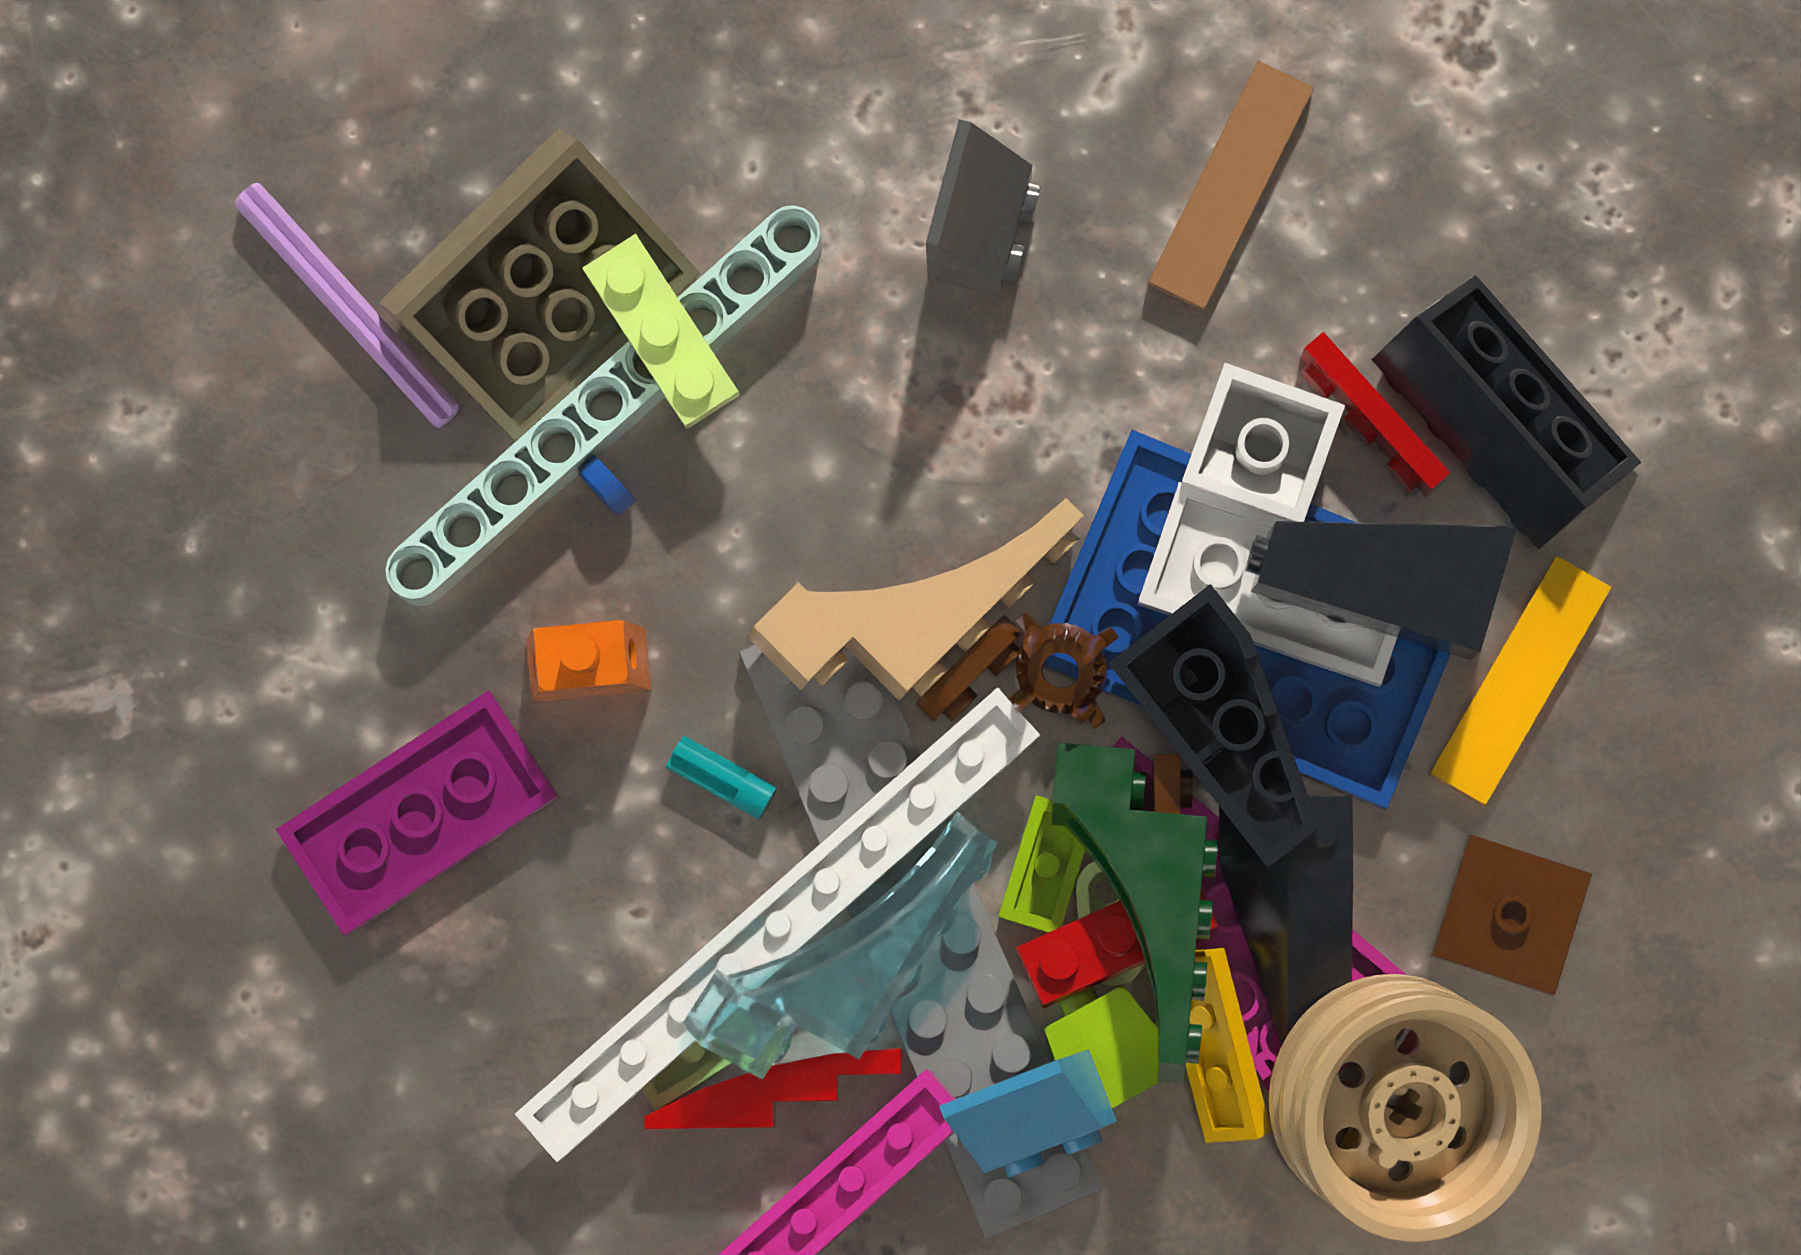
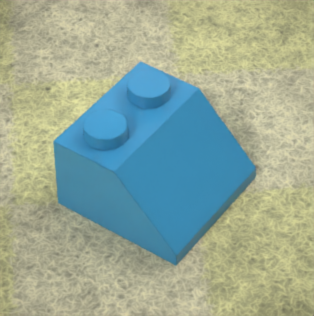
M1089 1049L1058 1059L939 1106L943 1118L982 1171L986 1173L1004 1166L1008 1178L1043 1165L1044 1161L1040 1152L1056 1145L1062 1144L1066 1155L1103 1142L1099 1129L1117 1122Z

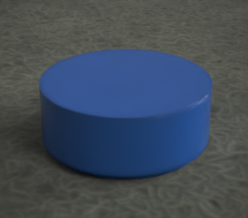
M595 455L578 469L580 471L578 475L615 515L619 514L621 516L636 502V499Z

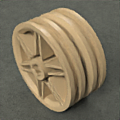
M1384 974L1361 978L1349 982L1319 999L1302 1015L1287 1035L1274 1064L1269 1091V1113L1274 1137L1284 1160L1297 1178L1312 1192L1358 1227L1372 1234L1398 1241L1422 1242L1447 1238L1464 1232L1489 1217L1505 1203L1522 1181L1533 1159L1540 1135L1542 1103L1537 1076L1529 1056L1514 1034L1495 1017L1451 990L1427 979L1410 975ZM1409 1029V1033L1397 1049L1395 1045L1397 1034L1401 1030ZM1457 1061H1463L1466 1066L1464 1081H1452L1448 1078L1450 1066ZM1354 1062L1357 1071L1362 1074L1358 1083L1354 1080L1340 1081L1338 1072L1343 1064ZM1393 1093L1401 1096L1396 1106L1387 1103ZM1459 1126H1461L1463 1129L1461 1141L1454 1147H1447L1455 1137ZM1350 1127L1340 1147H1338L1335 1142L1336 1134L1341 1129ZM1398 1160L1406 1161L1410 1167L1408 1173L1398 1179L1390 1178L1389 1168L1393 1167Z

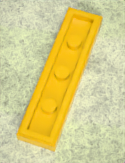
M1559 556L1553 559L1428 775L1483 807L1487 804L1612 588L1611 586Z

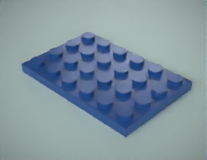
M1131 429L1050 624L1068 623L1077 625L1093 636H1096L1108 627H1112L1119 638L1104 649L1108 665V675L1102 692L1144 709L1108 663L1169 616L1137 604L1179 482L1182 483L1192 454ZM1311 503L1304 522L1357 523ZM1397 638L1380 687L1255 645L1300 775L1386 810L1451 654ZM1055 653L1048 656L1043 663V668L1074 681L1078 679L1079 667L1070 655Z

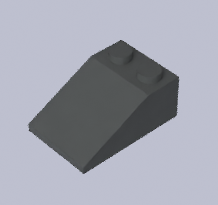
M960 119L957 124L926 240L927 277L1000 297L1004 280L1016 283L1025 246L1014 242L1020 220L1032 223L1041 186L1030 183L1032 179V164L972 122Z

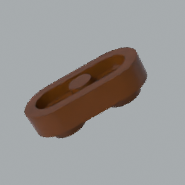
M1003 615L918 700L916 705L933 722L942 714L952 722L978 696L970 686L987 669L997 677L1018 656L1020 647L1015 641L1023 632L1006 615Z

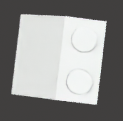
M1224 363L1182 484L1287 521L1304 522L1345 405Z

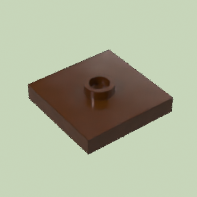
M1468 835L1430 957L1551 996L1555 995L1592 873L1481 837Z

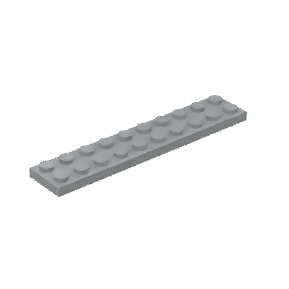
M756 645L739 651L817 839L821 844L920 756L896 697L846 647L841 652L849 661L824 686H821L813 678L800 690ZM946 820L855 900L847 910L917 1077L926 1069H930L950 1093L958 1099L1048 1064L1050 1061L949 822ZM955 1133L945 1141L985 1239L1103 1190L1086 1148L1066 1155L1063 1145H1056L1040 1152L1044 1161L1043 1165L1008 1178L1004 1166L984 1173Z

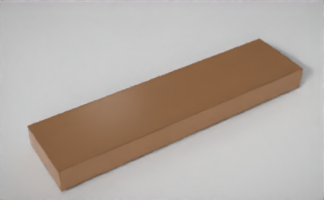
M1259 60L1257 61L1147 286L1204 313L1314 90L1313 86Z

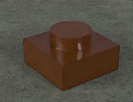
M1154 754L1152 758L1153 812L1181 814V808H1192V770H1180L1179 754Z

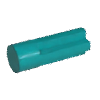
M684 735L674 748L672 756L665 767L758 820L766 812L778 789L777 786Z

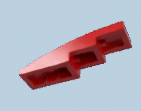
M902 1049L832 1053L767 1066L704 1087L644 1116V1129L776 1128L775 1102L839 1101V1076L902 1075Z

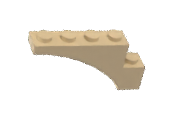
M1065 498L1033 527L1001 548L958 569L913 583L875 590L813 592L807 591L798 582L753 626L747 637L800 690L813 678L821 686H824L849 661L841 652L846 647L899 701L912 688L922 696L948 670L940 660L956 644L966 652L992 627L984 616L1000 600L1010 609L1036 583L1028 574L1031 569L1044 557L1054 565L1080 539L1072 529L1084 515Z

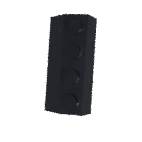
M1476 274L1418 314L1371 359L1383 372L1388 384L1405 397L1426 421L1431 433L1449 447L1468 469L1475 483L1486 489L1508 514L1514 527L1520 533L1527 536L1538 550L1570 525L1641 463L1638 457Z

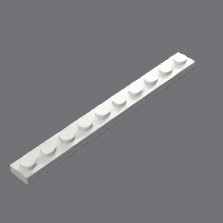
M997 687L526 1103L515 1115L557 1163L562 1161L1039 739L1040 734L1020 712L1016 713L1014 711L1013 704Z

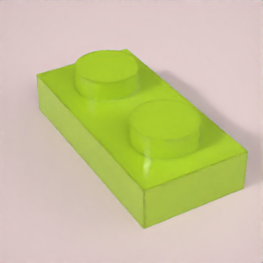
M1035 796L998 915L1000 919L1045 933L1062 927L1085 853L1084 847L1065 826L1052 825V800Z

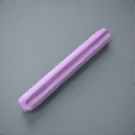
M254 183L246 188L235 200V206L434 427L440 428L453 419L460 410L458 401L267 190L259 183Z

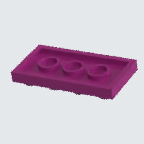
M488 690L275 830L342 934L348 937L560 797L492 692Z

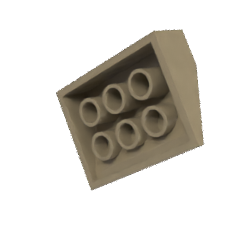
M558 128L379 303L516 442L629 341L582 269L584 266L636 234L676 296L700 272L577 138Z

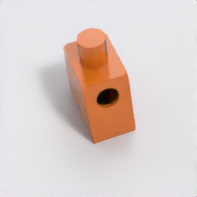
M625 620L539 627L532 629L526 639L532 703L651 691L647 638L644 627Z

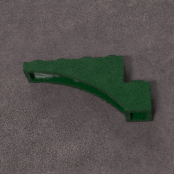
M1058 742L1052 797V825L1065 826L1076 837L1104 873L1125 909L1143 952L1154 995L1158 1030V1082L1184 1084L1186 1063L1199 1064L1202 1025L1189 1023L1191 1000L1204 1001L1208 962L1195 961L1196 939H1210L1213 901L1200 900L1202 877L1215 878L1218 840L1205 839L1207 817L1143 811L1146 773L1134 772L1135 749Z

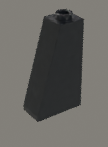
M1276 521L1268 531L1267 537L1256 534L1245 571L1255 574L1250 592L1472 660L1481 652L1517 529L1495 525Z

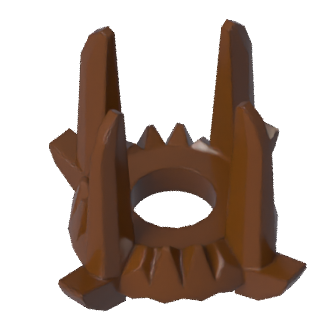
M1027 612L1018 617L1015 621L1025 635L1016 659V677L1020 689L1008 698L1013 704L1014 711L1016 713L1022 712L1032 703L1039 709L1054 714L1072 713V717L1080 724L1088 719L1094 729L1103 724L1106 719L1095 700L1103 691L1108 675V665L1104 649L1119 638L1113 628L1108 627L1096 636H1093L1085 629L1068 623H1053L1041 627ZM1055 653L1070 655L1079 667L1077 681L1071 686L1064 688L1051 685L1043 674V663L1048 656Z

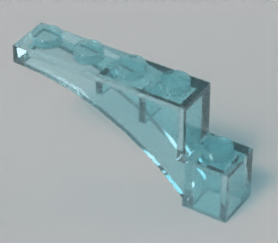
M956 812L923 857L896 885L865 911L829 935L784 957L729 975L717 969L682 1024L700 1046L760 1079L764 1078L772 1064H777L784 1058L792 1043V1033L797 1025L859 1059L868 1044L874 1043L882 1035L887 1025L888 1013L902 991L909 989L918 979L923 967V959L937 937L944 935L953 925L957 916V906L972 883L979 881L989 869L992 861V852L998 842L976 822Z

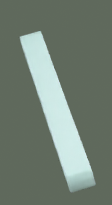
M792 205L776 210L678 297L687 313L702 308L710 310L716 315V326L709 334L703 336L714 354L815 264L820 257L822 249L819 223L812 213L802 207ZM788 226H799L807 230L811 238L803 250L795 253L785 252L775 243L781 230ZM745 267L755 268L764 276L761 287L756 292L748 295L738 294L729 286L730 278L734 272ZM629 341L393 551L388 558L385 571L389 585L398 596L407 603L417 606L430 605L439 600L575 479L580 472L578 469L593 455L598 458L665 398L654 379L644 378L636 372L637 361L640 357ZM602 392H613L622 397L623 400L622 409L619 414L607 421L596 420L590 416L589 408L594 397ZM563 433L575 439V450L568 460L561 463H552L543 458V446L549 437ZM507 476H522L528 481V491L524 499L515 505L509 506L499 503L496 500V489L500 481ZM463 517L477 519L481 526L480 536L477 541L469 547L459 548L453 546L449 541V531L453 523ZM416 559L429 560L433 565V576L429 584L418 590L406 589L402 583V573L406 565Z

